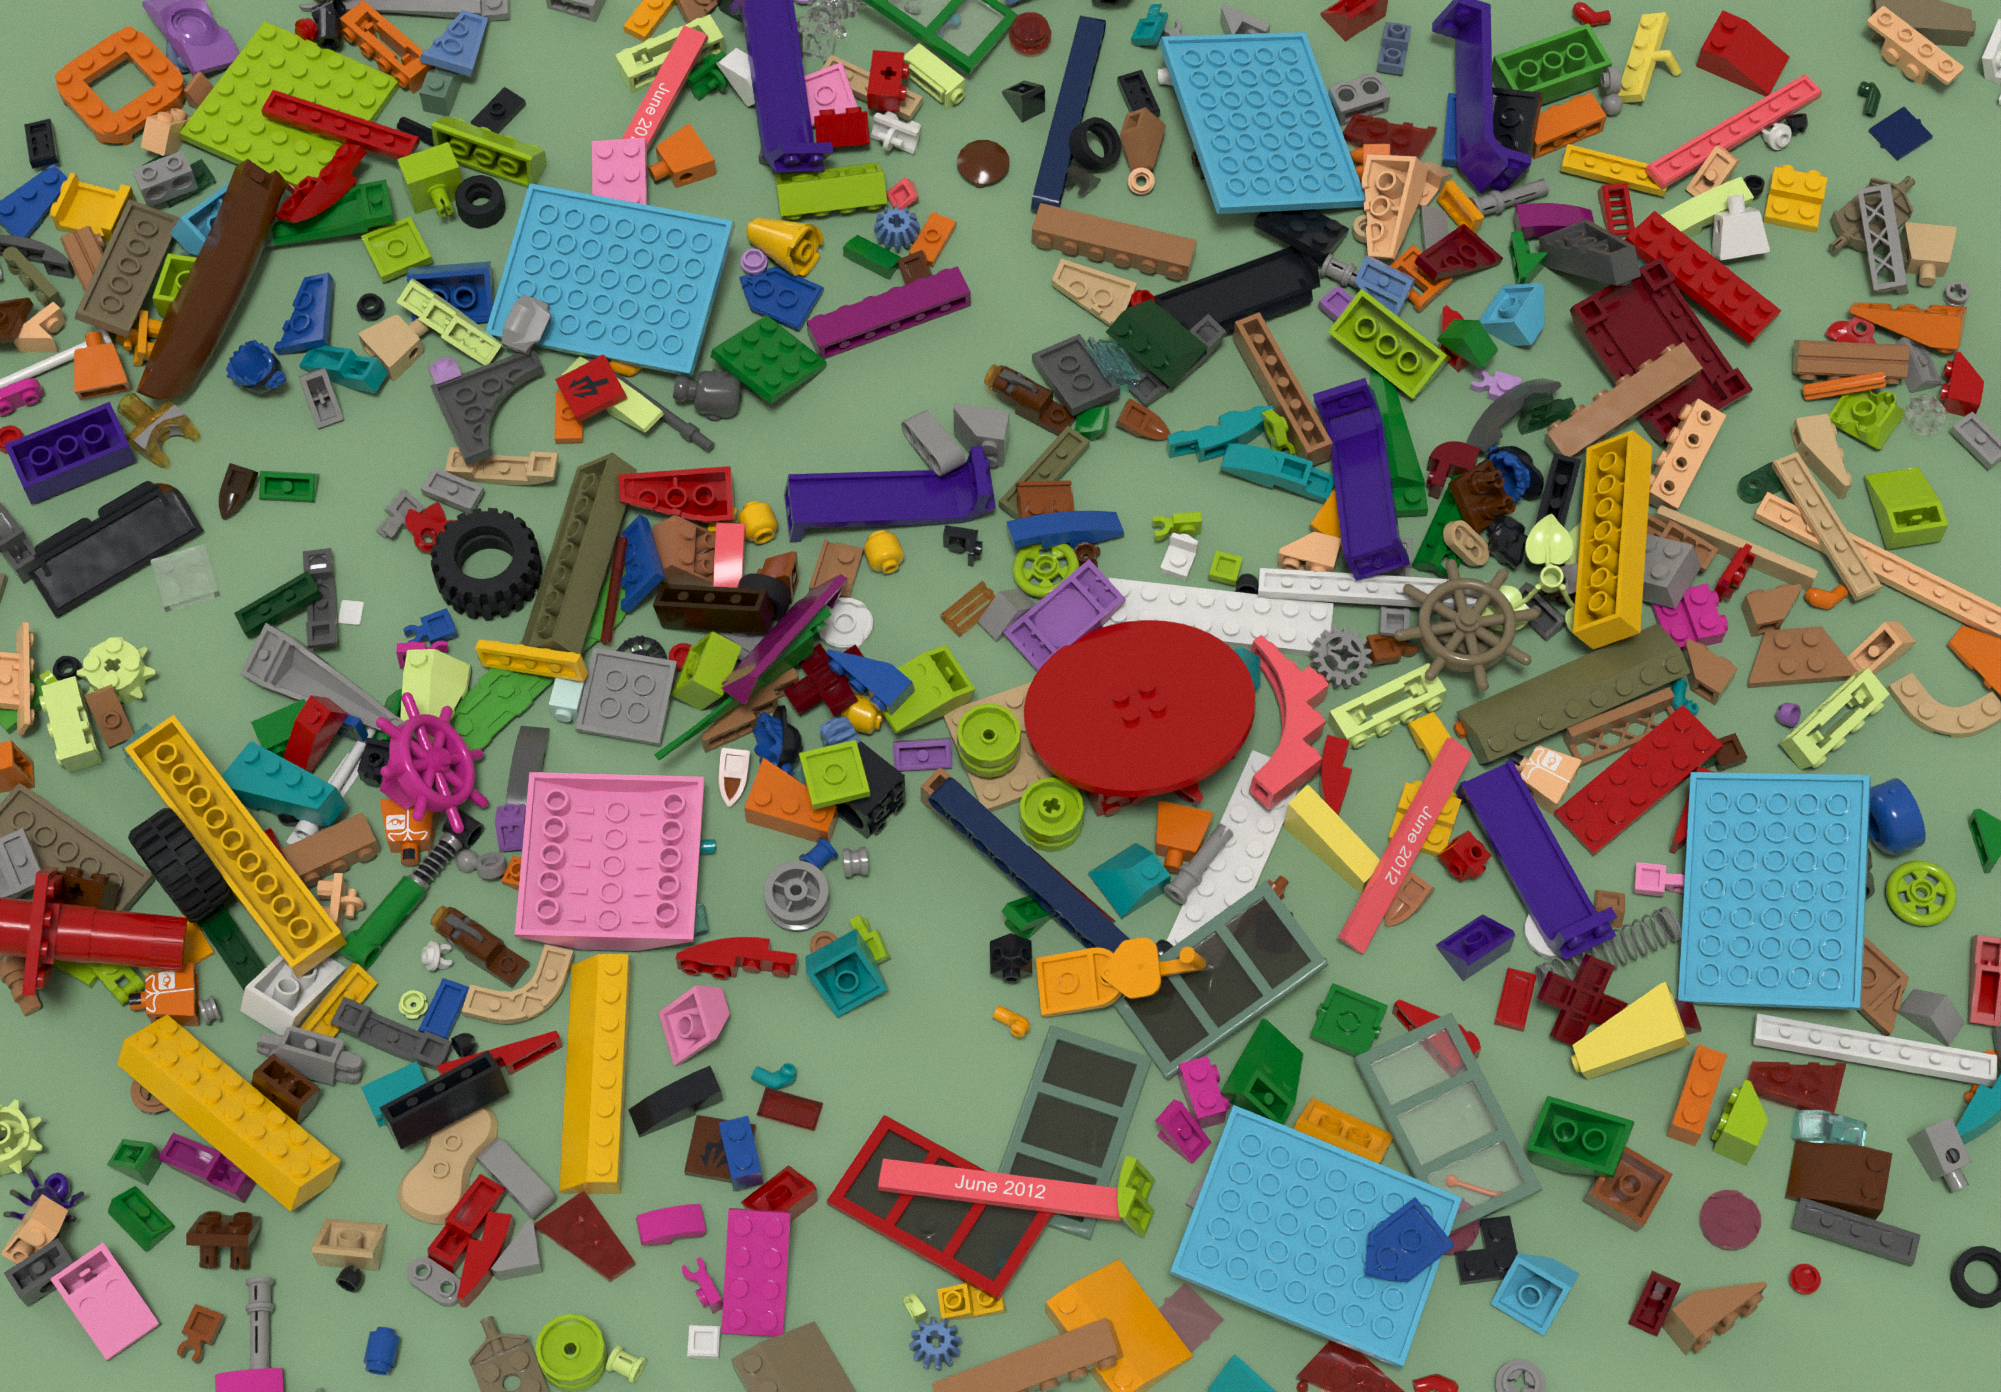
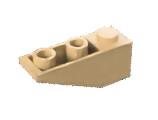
M1828 413L1796 418L1790 431L1796 452L1799 453L1804 463L1838 499H1844L1849 487L1852 485V478L1850 472L1846 471L1844 467V452L1842 447H1838L1836 441L1837 430L1835 424L1830 422Z

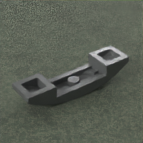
M0 235V256H3L6 248L15 247L28 261L44 264L48 275L74 279L75 273L69 259L58 250L33 239L13 235Z
M1209 314L1189 330L1208 348L1176 386L1206 360L1227 334ZM1148 368L1127 386L1145 406L1157 401L1172 390Z
M1540 378L1526 381L1506 391L1484 411L1474 425L1466 443L1479 447L1481 453L1486 452L1503 437L1499 429L1503 423L1530 400L1543 403L1562 387L1561 383Z
M331 548L303 551L304 572L308 570L323 595L307 605V647L312 649L336 646L338 618Z
M520 727L510 768L505 805L527 804L529 772H541L543 758L544 756L546 757L549 728Z
M343 997L330 1022L337 1029L376 1049L412 1063L417 1061L418 1065L437 1069L436 1065L443 1064L453 1044L452 1041L428 1031L422 1033L373 1013L370 1007Z

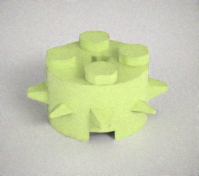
M110 637L97 646L90 648L89 654L83 660L84 668L77 670L76 675L88 680L91 687L86 694L112 684L119 701L129 704L137 698H143L142 693L146 689V679L155 676L156 670L145 666L142 660L148 650L147 647L137 650L135 646L127 641H123L122 637Z
M14 1100L8 1107L0 1105V1175L12 1172L20 1174L22 1168L35 1158L36 1153L42 1151L43 1148L37 1142L34 1130L41 1121V1118L27 1119L20 1111L19 1100Z

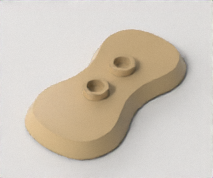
M483 1106L427 1136V1143L423 1154L405 1173L398 1187V1202L408 1215L430 1224H445L447 1216L469 1189L470 1175L477 1162L475 1157L497 1137L498 1121L495 1113L490 1108Z

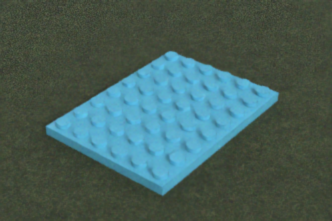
M1306 32L1161 37L1159 46L1217 214L1364 207L1365 193Z
M529 183L486 331L494 338L502 340L503 327L514 303L524 294L550 305L549 313L551 317L540 341L533 344L535 347L597 358L604 354L607 361L693 377L735 223L732 220Z
M1691 772L1678 1000L1704 1005L1861 1010L1871 790L1870 775Z
M1233 1105L1169 1274L1402 1369L1441 1257L1408 1283L1365 1277L1368 1233L1416 1197L1449 1237L1462 1197Z

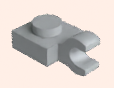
M400 489L384 509L389 517L378 526L376 532L383 538H386L387 535L392 538L400 526L407 528L405 517L408 510L412 509L420 513L424 506L406 489Z

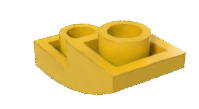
M1434 712L1407 723L1418 749H1424L1431 766L1447 737L1451 738Z
M967 1283L937 1289L942 1320L944 1318L948 1320L970 1319L1006 1313L1004 1294L997 1301L978 1289L969 1286Z

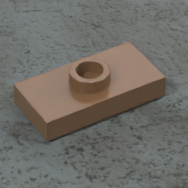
M112 684L84 695L108 748L135 737Z

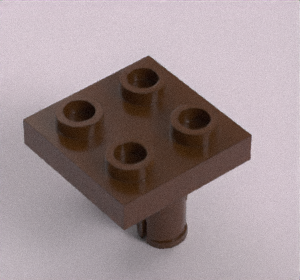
M1491 459L1480 462L1448 483L1464 521L1476 533L1490 525L1495 519H1499L1505 514L1513 513L1516 508L1515 502L1510 503L1514 499L1506 495L1503 488L1505 483L1504 477L1499 478V476L1503 475L1502 472L1495 469Z
M219 1211L204 1212L186 1233V1245L200 1246V1268L206 1269L207 1264H209V1269L219 1267L218 1246L230 1247V1268L237 1269V1265H239V1270L247 1269L250 1267L249 1246L261 1229V1216H252V1213L238 1212L233 1216L222 1215Z

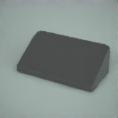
M1525 582L1519 589L1522 599L1535 588L1530 583ZM1539 591L1529 602L1525 603L1530 609L1536 608L1539 611V617L1529 620L1528 624L1546 641L1567 626L1565 616Z

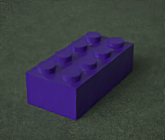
M110 402L4 444L31 505L136 462Z

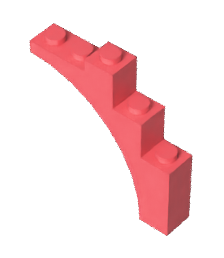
M1260 635L1253 640L1250 652L1260 657V670L1273 688L1280 707L1282 729L1279 746L1269 761L1253 775L1249 792L1270 810L1318 773L1322 757L1314 747L1309 745L1321 737L1326 720L1319 711L1313 708L1325 700L1330 684L1323 675L1318 674L1310 666L1301 672L1293 661L1288 660L1274 643L1269 642Z

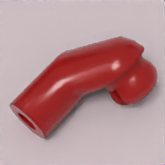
M1577 2L1572 8L1574 16L1584 25L1589 23L1590 26H1596L1611 22L1609 10L1595 12L1583 2Z
M1440 1374L1412 1380L1415 1392H1431L1434 1390L1437 1392H1458L1457 1390L1459 1389L1456 1381Z

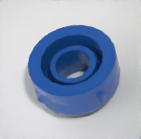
M1898 778L1872 786L1870 790L1869 836L1881 851L1890 855L1903 854L1921 847L1926 839L1924 821L1918 804L1908 787Z

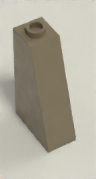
M1871 0V16L1882 6H1885L1935 45L1966 47L1970 36L1973 37L1975 35L1976 22L1972 21L1970 9L1940 0ZM1871 28L1872 41L1885 42V38Z

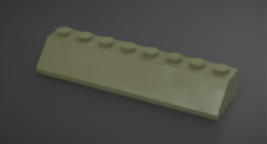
M613 452L577 467L523 636L522 645L542 649L548 648L562 652H574L576 654H582L584 650V640L591 627V618L594 608L599 601L598 595L601 585L606 579L605 572L613 556V547L620 533L622 517L628 507L627 504L620 503L618 474L637 472V469Z
M1657 623L1641 630L1639 634L1611 643L1457 711V715L1478 763L1484 764L1691 672L1679 645Z

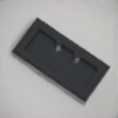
M1142 70L1117 77L1118 86L1130 113L1145 107L1156 117L1160 116V109Z
M504 87L471 121V125L486 127L498 134L526 105L525 99Z
M51 119L24 124L29 162L32 169L59 163Z

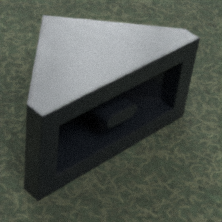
M1024 80L1001 91L1003 97L1022 123L1045 112V88L1043 85Z

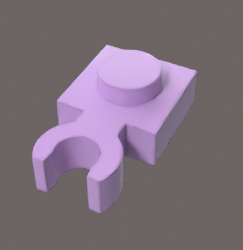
M1476 369L1474 378L1480 379L1482 382L1472 381L1470 390L1477 393L1488 391L1487 399L1495 401L1506 391L1521 384L1522 378L1495 371V375L1492 377L1486 371Z

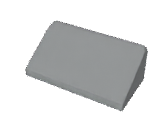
M1421 205L1419 218L1424 252L1447 236L1449 232L1445 211Z
M1902 337L1895 343L1910 347L1908 377L1904 379L1910 392H1919L1942 385V381L1924 344L1908 337Z

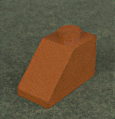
M793 551L765 559L763 569H758L756 573L771 576L784 583L791 591L790 604L793 602L799 583L797 552Z

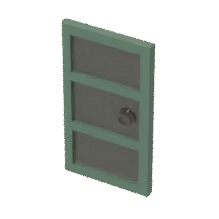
M1264 881L1159 957V962L1180 959V951L1184 947L1189 946L1206 960V967L1203 970L1161 977V986L1154 995L1130 999L1122 994L1113 1004L1160 1068L1162 1076L1169 1080L1178 1074L1180 1063L1202 1057L1328 966L1327 959L1320 954L1269 883Z
M1051 1025L998 1173L1109 1187L1152 1062V1057ZM995 1205L987 1206L990 1209H995L1031 1222L1037 1215L1027 1209ZM1055 1213L1046 1227L1090 1241L1098 1218Z

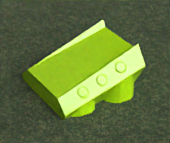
M1871 390L1842 395L1828 416L1830 422L1834 423L1837 428L1876 449L1882 450L1884 443L1899 422H1902L1904 409L1897 406L1896 396L1893 393L1884 391L1876 395Z

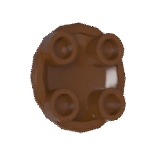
M976 140L968 143L960 150L957 157V168L965 179L972 182L974 187L984 188L987 184L999 181L1009 172V156L1006 150L996 142Z

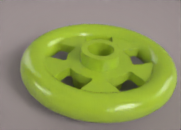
M1040 542L1024 546L1017 553L1012 568L1014 580L1019 588L1031 596L1044 598L1079 568V561L1073 548L1067 543L1045 548L1052 549V555H1040V550H1043ZM1066 557L1068 565L1060 568L1058 559ZM1027 559L1034 561L1032 569L1024 568ZM1045 567L1051 568L1047 571H1042ZM1060 575L1063 579L1053 585L1050 581ZM1033 576L1042 581L1038 586L1029 582Z
M1914 860L1901 864L1891 873L1886 884V896L1890 907L1901 919L1910 924L1918 926L1938 924L1950 916L1956 905L1957 892L1953 880L1945 870L1928 861ZM1912 873L1916 880L1908 885L1903 880V877ZM1929 874L1939 882L1934 886L1924 878ZM1906 892L1909 902L1902 903L1898 893ZM1916 892H1923L1925 894V898L1919 897L1916 894ZM1936 894L1945 896L1942 906L1934 903ZM1916 907H1927L1928 914L1916 913Z

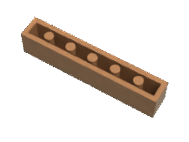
M1040 203L1032 227L1031 244L1043 249L1051 248L1063 251L1068 255L1076 254L1088 257L1093 261H1105L1123 268L1138 269L1147 274L1155 273L1167 276L1172 280L1188 281L1196 254L1197 240Z
M1260 312L1236 321L1233 340L1269 405H1273L1274 412L1285 418L1289 429L1286 435L1290 443L1293 444L1297 456L1314 462L1313 466L1330 460L1333 443Z
M1684 342L1678 346L1671 344L1660 353V358L1654 362L1652 359L1647 360L1638 367L1639 372L1631 377L1629 374H1626L1615 383V388L1609 392L1606 389L1602 390L1592 398L1594 402L1586 407L1583 404L1578 406L1570 413L1571 417L1564 422L1559 419L1547 428L1549 432H1547L1544 440L1553 453L1577 458L1587 451V447L1601 442L1697 378L1703 367Z
M1103 1318L932 1383L934 1392H1032L1037 1389H1041V1392H1046L1059 1386L1058 1382L1070 1378V1381H1075L1088 1376L1087 1371L1099 1367V1370L1111 1368L1117 1365L1116 1360L1124 1357L1112 1321Z

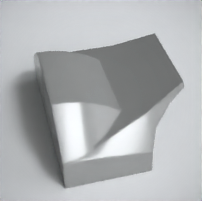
M523 294L514 303L505 322L501 344L506 348L529 355L533 344L540 341L551 317L549 313L550 305Z

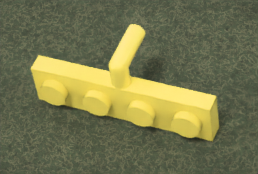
M1666 12L1642 14L1621 79V90L1618 93L1623 103L1645 100L1657 61H1664L1673 76H1678L1682 71L1670 50H1660L1669 22Z

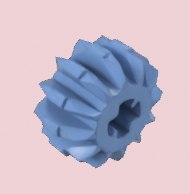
M895 205L894 210H889L885 207L884 214L877 215L874 225V233L877 235L878 243H884L887 250L893 246L897 252L901 246L909 249L910 242L914 243L917 240L920 231L917 216L915 213H909L907 207L903 210H899L897 205Z
M845 716L830 719L820 727V736L824 747L856 740L857 744L860 742L853 724Z
M933 1316L930 1318L929 1326L925 1322L920 1321L918 1323L920 1331L912 1330L911 1337L915 1341L909 1343L910 1350L916 1351L913 1355L914 1361L917 1362L924 1359L923 1368L928 1369L931 1363H935L936 1371L941 1370V1362L943 1361L947 1366H952L951 1356H960V1350L957 1346L962 1344V1338L955 1336L958 1328L956 1326L947 1328L948 1319L946 1318L941 1321L940 1325L936 1324V1318ZM933 1339H938L939 1348H933Z

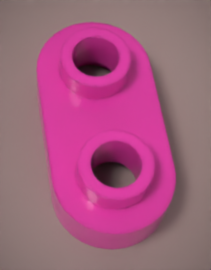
M28 378L1 388L0 415H7L12 410L36 403L43 395L39 381L34 378Z

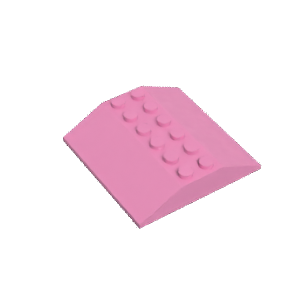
M529 772L515 937L578 950L640 951L694 942L705 778L697 776Z

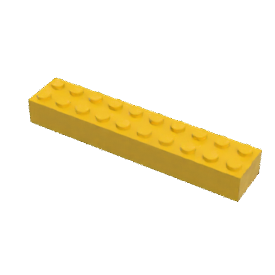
M174 714L125 748L131 761L166 807L171 808L202 846L227 882L233 895L297 979L347 944L339 928Z

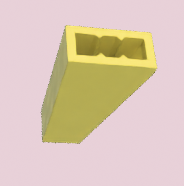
M1307 784L1288 803L1284 828L1362 894L1380 859Z
M1666 982L1659 984L1573 1044L1575 1055L1571 1056L1576 1072H1581L1589 1080L1690 1045L1668 984Z

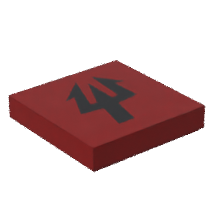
M604 354L555 379L578 423L627 398Z

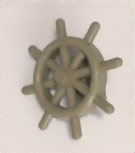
M1449 559L1445 564L1449 581L1440 584L1429 594L1424 593L1411 584H1406L1403 587L1404 594L1421 603L1422 606L1419 612L1417 627L1397 630L1394 633V638L1397 641L1420 639L1425 651L1434 659L1425 672V678L1428 681H1433L1445 666L1456 671L1473 672L1477 688L1480 691H1486L1489 684L1485 669L1494 666L1506 655L1525 666L1531 663L1530 655L1516 648L1512 643L1516 632V622L1537 619L1539 611L1536 608L1513 610L1507 597L1499 590L1508 578L1507 570L1500 569L1491 582L1486 583L1477 579L1460 578L1456 561ZM1465 596H1473L1479 599L1472 608H1468ZM1454 597L1457 611L1441 602ZM1488 604L1498 613L1480 617ZM1433 611L1442 616L1436 624H1430V617ZM1503 625L1502 638L1493 634L1487 627Z

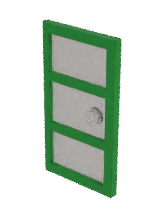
M862 0L968 74L975 69L1010 28L1018 22L1020 17L997 0Z

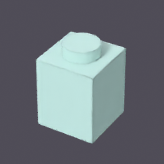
M555 679L549 701L551 717H555V719L561 722L577 721L585 681Z

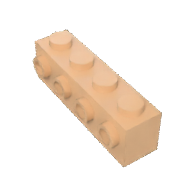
M1700 399L1695 400L1690 405H1684L1678 415L1681 421L1677 427L1671 429L1666 438V441L1669 443L1665 451L1661 450L1654 461L1656 468L1650 478L1649 503L1658 509L1660 505L1672 510L1679 508L1727 415Z

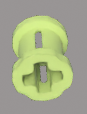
M617 1345L609 1356L605 1370L608 1372L615 1371L627 1377L628 1381L634 1384L644 1369L646 1358H637L623 1351L622 1346Z

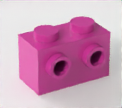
M1208 1056L1180 1063L1178 1079L1192 1117L1201 1129L1224 1123L1226 1111L1230 1109L1228 1099L1220 1093L1217 1082H1220V1075L1216 1064L1211 1065Z

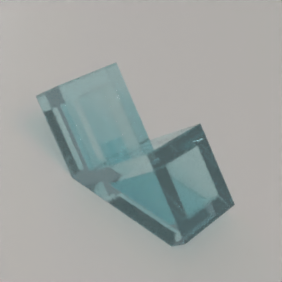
M1796 1110L1791 1139L1795 1142L1806 1141L1864 1146L1867 1124L1863 1121L1825 1110Z

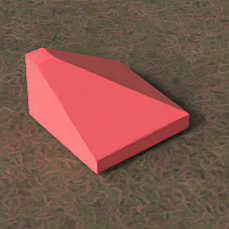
M906 177L886 192L893 208L897 205L899 210L909 207L919 199L915 183Z

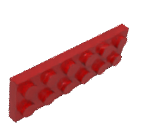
M1653 211L1625 239V241L1635 246L1636 255L1648 264L1662 257L1676 277L1674 284L1749 344L1782 311L1656 211Z
M1682 705L1554 812V817L1594 857L1691 775V772L1697 771L1698 766H1703L1721 751L1723 744Z

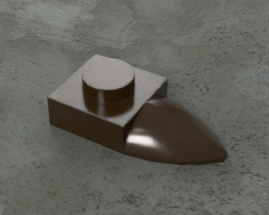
M229 463L219 493V510L222 519L226 520L232 516L242 505L244 499L250 498L258 472Z

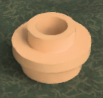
M1137 168L1128 177V186L1135 194H1147L1154 187V175L1146 168ZM1141 176L1146 179L1144 186L1137 185L1136 179Z

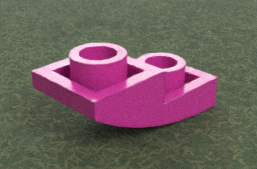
M701 1204L667 1207L646 1212L636 1217L641 1245L671 1244L673 1238L703 1237L706 1232Z
M282 1368L249 1369L218 1373L215 1375V1392H283Z

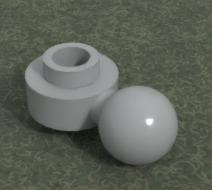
M1618 66L1606 67L1605 73H1601L1600 82L1602 89H1606L1607 96L1603 98L1601 105L1606 114L1615 115L1623 107L1622 99L1618 96L1621 90V73Z
M465 849L456 856V866L460 871L469 873L477 869L478 876L487 880L498 879L506 871L504 856L497 852L486 853L478 857L474 851Z

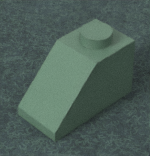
M439 67L428 71L419 92L423 111L449 116L465 75Z

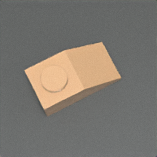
M1887 621L1860 644L1847 659L1857 672L1869 668L1873 674H1876L1897 661L1916 641L1899 621Z

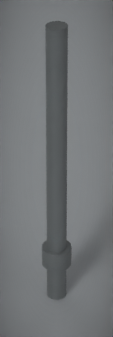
M585 357V359L588 361L595 359L592 357ZM614 372L618 379L662 410L664 415L661 418L680 431L683 438L689 442L694 441L708 452L713 449L715 443L700 433V429L691 422L686 423L624 377Z

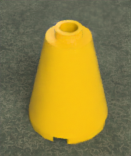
M758 217L751 221L746 229L748 241L791 275L797 277L798 275H807L819 260L820 254L816 252L818 244L823 246V235L817 226Z

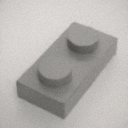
M1973 412L1952 426L1950 432L1988 470L2001 461V439Z
M436 467L432 469L421 488L423 495L469 514L473 513L472 510L476 508L485 493L484 487Z

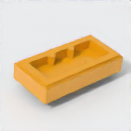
M1453 180L1445 182L1437 198L1438 203L1459 227L1465 224L1476 234L1485 217Z

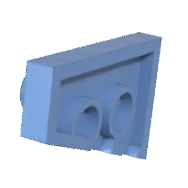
M463 10L447 26L442 36H438L433 41L432 46L428 50L425 49L419 62L471 77L488 18Z

